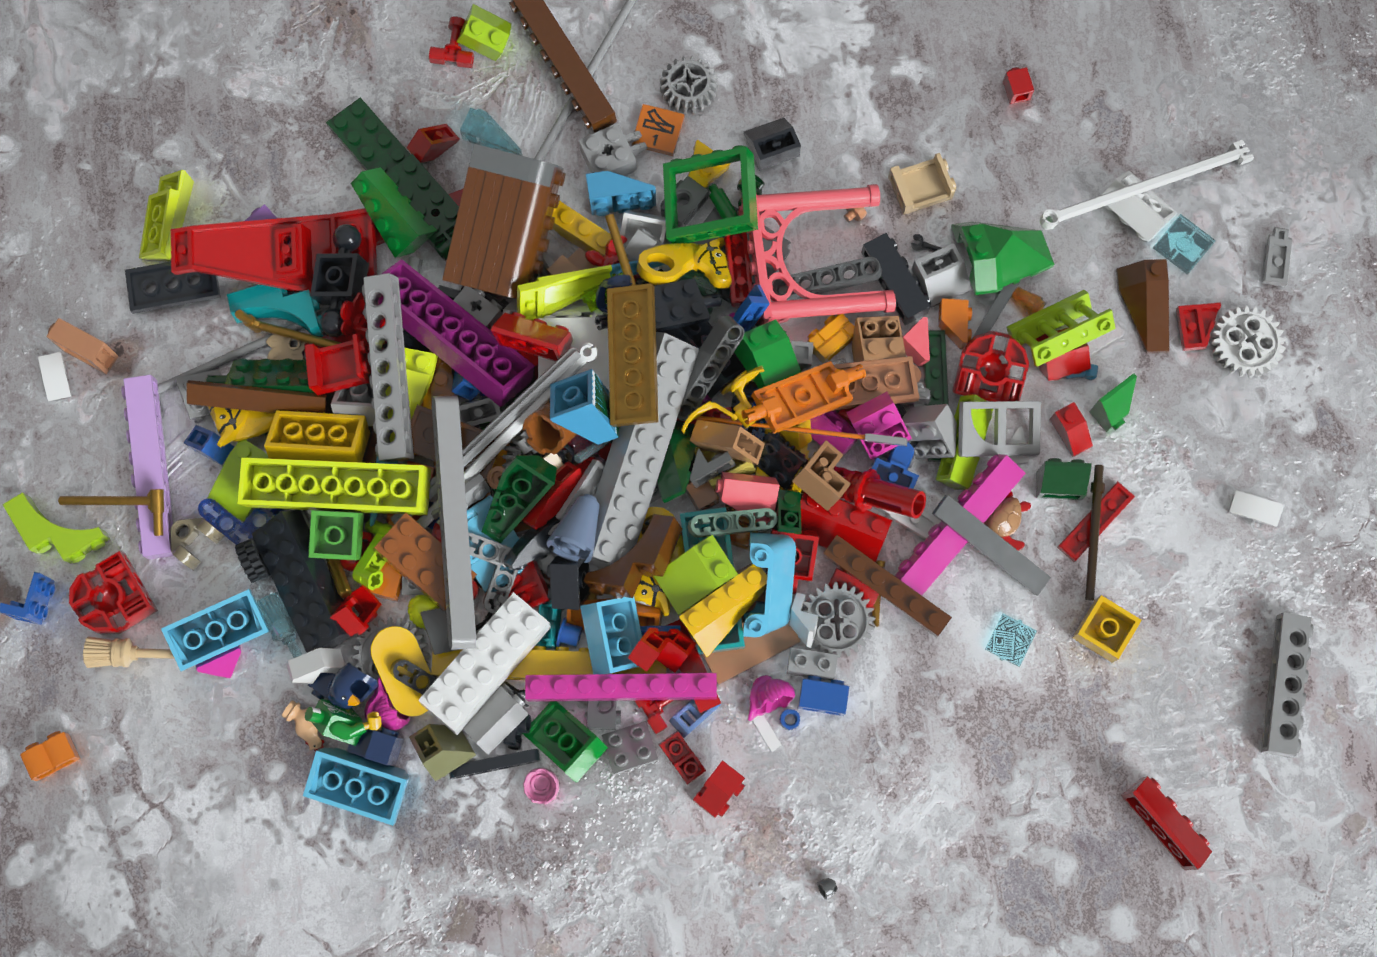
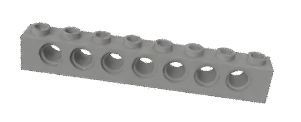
M390 273L364 277L362 293L366 301L364 316L368 325L366 339L370 349L368 362L372 373L370 385L373 389L374 397L371 404L375 411L373 428L377 434L376 455L379 457V461L383 462L414 459L399 279ZM383 296V302L378 305L379 298ZM385 318V325L380 328V322ZM387 341V348L382 351V344ZM389 363V370L387 373H384V367ZM391 386V393L389 396H386V389ZM393 409V416L391 419H388V412ZM394 432L395 439L393 442H390V434Z

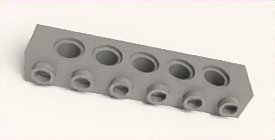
M1286 612L1276 616L1261 753L1290 758L1297 756L1301 749L1299 730L1302 729L1304 723L1301 711L1306 702V693L1303 692L1304 684L1307 683L1309 676L1306 665L1311 656V648L1308 646L1309 638L1312 637L1314 629L1313 624H1311L1312 617ZM1291 634L1296 636L1297 645L1290 641ZM1288 657H1291L1295 661L1294 668L1288 665ZM1285 680H1289L1292 683L1291 691L1285 687ZM1283 703H1287L1289 705V714H1286L1283 711ZM1281 725L1287 729L1286 737L1280 734Z

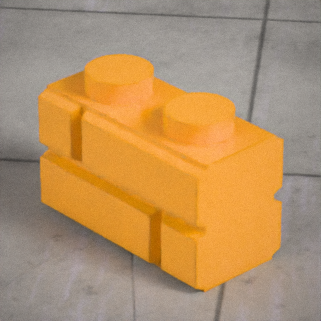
M844 314L831 315L825 320L823 328L820 330L816 328L807 336V342H813V354L822 364L827 363L853 341L854 325L849 322Z

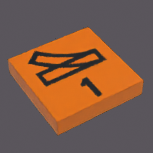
M643 104L635 131H640L642 136L639 140L634 141L632 146L644 142L647 145L646 150L674 156L685 114Z

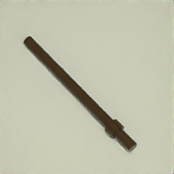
M1103 465L1094 466V480L1091 482L1090 492L1093 494L1085 600L1093 601L1095 598L1101 500L1105 490Z

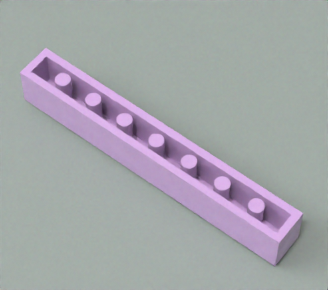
M152 375L125 378L121 391L127 408H124V417L129 424L126 436L128 443H131L129 461L133 465L134 474L131 475L132 485L136 488V496H147L150 489H164L163 536H154L153 513L148 509V505H134L139 515V518L136 519V527L141 534V541L138 543L141 555L143 554V557L149 560L174 556L171 553L173 515L157 379Z

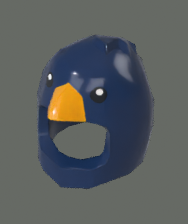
M348 662L332 678L327 691L328 699L333 706L337 705L342 709H351L363 702L378 687V682L372 676L363 674Z

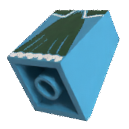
M592 369L550 384V420L598 445L619 437V426L613 427L610 425V392Z

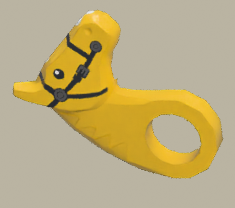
M207 406L215 427L221 436L217 443L219 447L225 446L231 441H242L268 432L275 413Z
M649 507L644 523L653 518L654 514L674 515L663 507ZM640 532V535H639V538H638L637 543L639 542V540H640V539L642 538V536H643V535H642V532ZM682 535L679 537L669 564L684 554ZM642 575L634 594L635 602L660 608L664 616H669L670 602L654 576L647 577Z

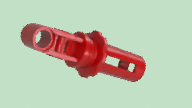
M835 466L833 468L850 483V486L841 498L854 503L861 512H866V510L876 507L917 519L924 511L926 495L923 491L880 480V475L874 469H869L862 473Z

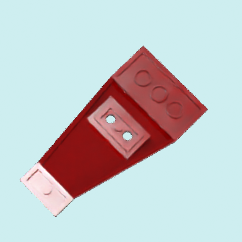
M363 208L324 215L171 229V272L175 275L201 272L295 292L309 290L311 293L316 254H338V249L333 243V233L337 227L343 224L353 225L360 231L361 244L352 253H358L369 263L367 277L378 275L375 224L366 209Z

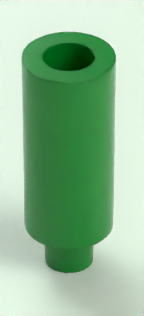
M716 184L709 186L711 192L709 197L720 217L725 219L738 216L723 188H718Z

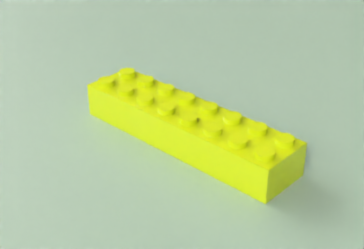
M241 458L237 504L252 508L405 514L406 512L408 515L428 516L431 469L424 465Z

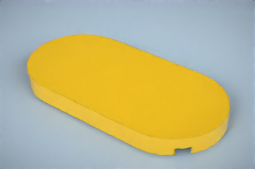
M397 626L383 628L375 635L370 648V654L394 708L400 713L407 716L422 715L428 711L418 701L422 694L398 681L391 674V665L398 659L407 660L431 674L414 635L405 628ZM406 664L403 667H397L399 671L398 676L405 674L411 679L414 673L405 669ZM425 675L419 676L416 680L418 688H424L428 684V679Z

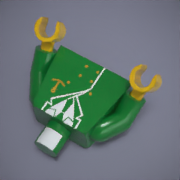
M320 699L315 708L308 707L305 712V720L312 722L323 736L355 746L361 735L366 732V729L378 730L381 727V716H379L378 712L368 713L367 722H364L353 708L342 709L337 705L333 706L329 700Z

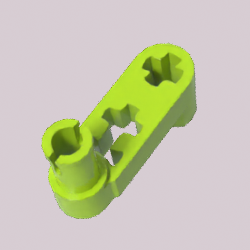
M369 519L365 524V530L373 533L375 537L354 568L352 576L357 583L370 590H374L383 583V573L380 570L386 561L379 555L376 556L377 553L373 549L393 526L376 520L375 524L371 527Z

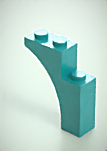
M256 285L227 294L230 312L237 324L242 323V321L235 317V312L242 310L256 319L278 318L287 320L303 327L311 335L323 337L320 327L322 315L318 316L317 310L321 309L320 304L310 296L309 290L289 295L288 290Z

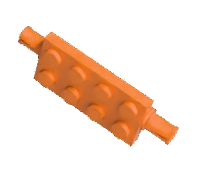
M829 361L753 391L751 396L756 406L742 410V418H748L744 421L746 424L765 418L773 434L851 403L853 397L849 392V385L851 382L865 378L866 371L865 369L859 371V369L863 368L861 364L847 370L836 369L833 363Z

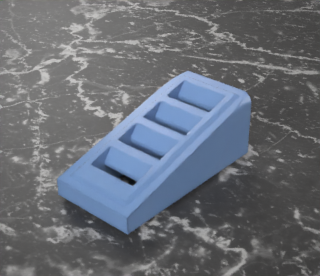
M691 700L672 716L669 722L685 738L721 704L704 711V714L701 715L693 706L695 704L694 700ZM687 710H688V711L693 715V717L696 719L695 722H694V721L691 719V717L686 713Z

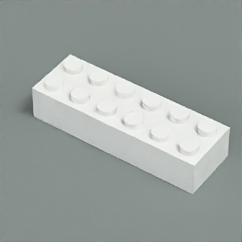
M513 592L476 634V647L473 649H463L418 701L452 732L458 735L551 628L549 621Z

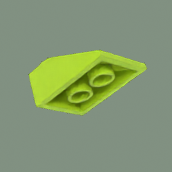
M247 440L238 441L228 455L207 499L246 523L256 508L237 504L241 458H269L267 453Z
M711 535L668 564L663 577L654 576L677 614L680 615L736 577L738 573L714 536Z

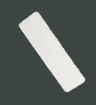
M764 715L757 716L752 720L772 752L782 746Z

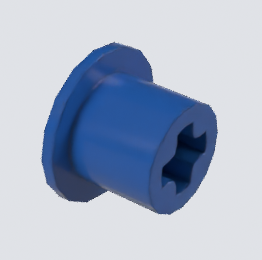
M564 617L558 633L556 646L559 647L561 643L577 647L583 627L567 623V618Z

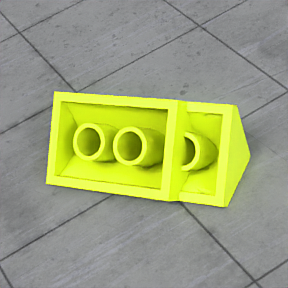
M179 170L160 177L158 192L149 195L139 259L171 261V229L183 227L194 184L193 179L186 171Z

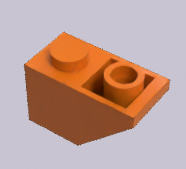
M942 298L939 304L938 327L941 330H945V334L959 349H963L971 341L972 330L968 329V321L972 319V308L968 307L969 300Z

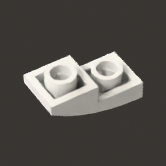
M62 352L39 356L38 360L48 401L72 396Z
M1236 490L1229 512L1253 519L1255 522L1277 527L1284 505Z

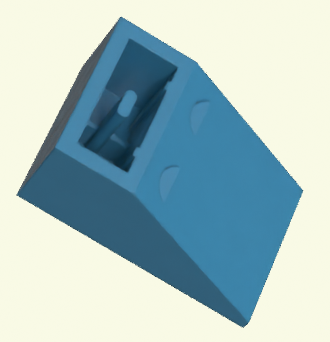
M610 171L586 174L592 215L606 216L612 212L624 213L627 210L633 209L649 210L656 206V188L654 185Z

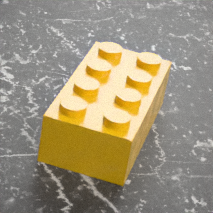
M276 410L264 447L269 459L362 463L370 430L366 417L362 415Z

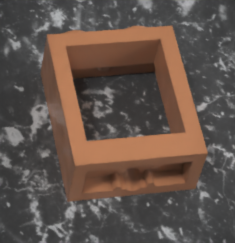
M60 318L48 330L46 337L59 349L106 375L118 358V355L105 342Z

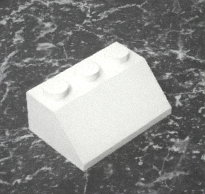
M1127 171L1116 178L1103 194L1141 181L1130 171ZM1152 190L1104 206L1120 216L1119 219L1127 226L1130 225L1136 231L1135 233L1139 238L1148 242L1155 238L1178 214Z

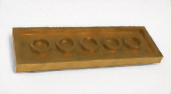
M650 283L607 289L610 425L618 427L657 423L659 421L654 285Z

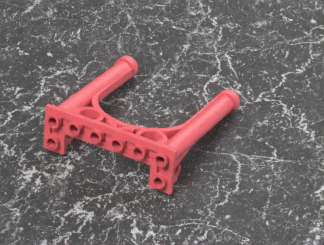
M877 184L860 188L756 195L758 230L746 232L749 233L750 241H747L748 254H752L750 273L751 276L755 277L753 287L756 284L761 285L770 303L755 325L757 327L775 319L780 324L787 322L789 318L874 311L889 313L895 311L896 299L893 290L834 295H818L806 291L790 276L782 255V241L785 230L797 216L811 211L879 206L880 190ZM743 198L741 206L738 207L739 216L743 215ZM794 210L785 220L778 213V211ZM769 217L775 219L780 226L779 230L776 233L767 232L764 227V219ZM762 237L770 241L776 239V242H772L771 249L764 252ZM766 263L772 265L775 271L779 270V272L773 273L769 279L767 277ZM776 279L784 281L788 286L786 294L782 296L775 294L772 281ZM792 291L795 292L798 296L804 298L799 300H787L790 297Z

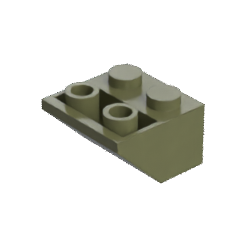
M428 724L409 736L422 764L435 782L476 756L463 730L456 735L445 725Z

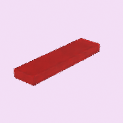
M1118 481L1101 500L1099 535L1135 497ZM1091 511L1057 546L1073 562L1089 547Z

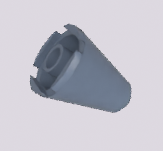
M589 494L579 496L547 540V546L549 548L552 545L555 554L574 562H578L579 558L585 559L584 563L591 561L600 504L594 496Z

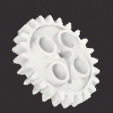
M1245 306L1242 311L1239 307H1236L1233 312L1229 310L1225 314L1226 317L1222 316L1219 319L1220 323L1214 326L1217 331H1214L1211 336L1216 339L1211 342V345L1217 346V348L1213 351V354H1220L1217 362L1224 360V369L1228 366L1232 367L1231 374L1239 370V377H1242L1245 372H1247L1249 378L1254 373L1259 377L1263 374V371L1268 373L1272 370L1271 367L1277 366V361L1283 358V355L1280 353L1286 348L1281 344L1286 339L1281 338L1280 335L1284 330H1277L1276 327L1280 322H1271L1274 317L1273 315L1268 318L1265 317L1266 310L1259 314L1257 307H1254L1252 311H1249L1248 306ZM1247 324L1253 325L1255 331L1250 330ZM1229 334L1235 336L1237 342L1232 341L1229 338ZM1260 342H1264L1268 349H1264ZM1242 353H1246L1249 356V360L1244 359Z

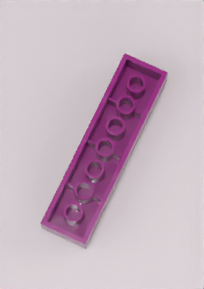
M401 259L381 273H390L399 279L403 328L499 407L505 405L532 383L535 366L516 350L499 345L490 329ZM383 296L379 298L378 305L383 302Z

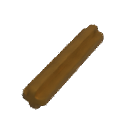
M326 559L338 594L341 598L350 596L352 591L340 559Z

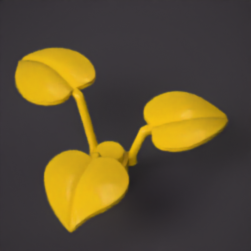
M758 366L750 372L745 370L721 392L722 395L729 391L734 392L740 401L733 408L734 414L716 402L709 401L688 416L681 430L683 434L691 421L712 408L719 409L734 421L738 419L745 428L755 423L756 421L746 424L744 421L748 418H742V410L752 407L743 392V388L746 385L748 386L749 381L757 376L759 372H764L763 366Z

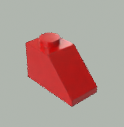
M447 124L418 129L406 148L420 163H424L438 158L455 145L460 138Z
M1075 402L1056 411L1049 419L1072 457L1093 446L1087 422Z

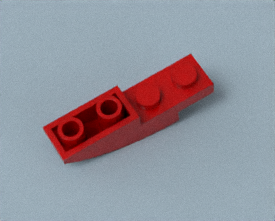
M588 456L577 465L566 462L556 472L555 484L523 518L524 523L534 529H538L558 514L591 461L597 459Z

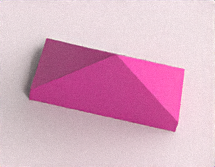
M240 645L196 664L197 671L231 678L241 654Z

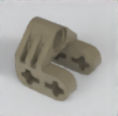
M204 518L179 520L173 523L171 527V553L193 571L201 561L185 547L190 546L199 536V531L216 544L225 536ZM183 527H188V534L185 537H180V530Z

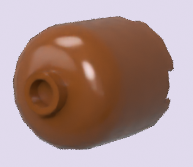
M550 401L530 414L523 424V430L526 429L529 437L527 439L528 444L535 451L543 455L545 453L557 454L577 435L550 420Z

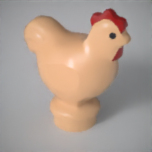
M292 700L282 713V717L286 718V721H295V732L309 746V750L316 752V750L324 748L323 744L325 741L320 739L317 728L312 722L305 720L307 708L302 710L301 704Z

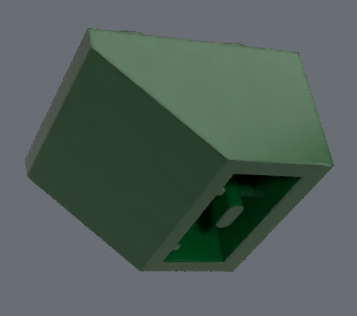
M1059 458L1048 459L1036 472V498L1083 500L1087 495L1092 463H1085L1081 459H1074L1071 462H1062Z

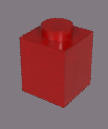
M1015 67L1006 72L1003 85L1009 103L1014 104L1031 100L1034 87L1027 67L1021 69Z

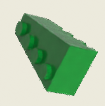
M381 167L362 171L350 183L394 258L413 254L437 231L433 225L429 226L424 221L425 216L420 211L416 212L410 205V199L400 194L398 186Z

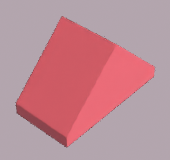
M927 317L921 318L903 336L906 355L908 357L912 356L913 362L921 367L930 360Z

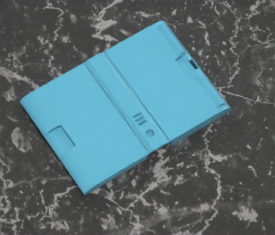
M490 495L467 510L468 533L497 542L481 532L493 497ZM512 530L501 544L512 548L519 540L515 531ZM469 537V546L476 548L474 553L478 554V547L482 540H478V544L470 541L471 537ZM491 544L485 545L482 550L483 555L487 558L492 557L495 554L494 546ZM470 555L471 569L477 574L475 578L486 593L496 565ZM502 566L500 567V570L507 571L510 574H512L513 570L508 569L509 567L507 566L506 568ZM525 568L518 570L517 575L521 574ZM505 574L497 576V586L502 588L508 584V577ZM492 588L491 592H496L497 590Z

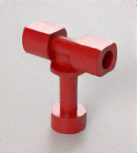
M457 16L450 17L448 28L452 31L450 44H446L444 48L431 46L429 51L430 63L445 65V62L448 61L456 62L457 67L473 68L474 53L462 51L457 42L465 19Z
M634 700L638 708H642L648 717L647 722L655 735L668 727L661 717V714L664 713L662 708L674 700Z

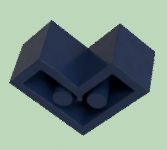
M381 728V731L366 729L357 745L349 744L346 752L384 765L396 766L404 739L398 737L399 732L385 728Z

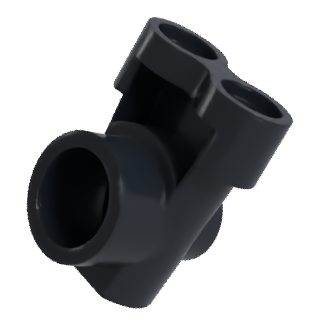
M529 714L503 740V743L508 745L509 749H521L522 733H529L531 729V716Z

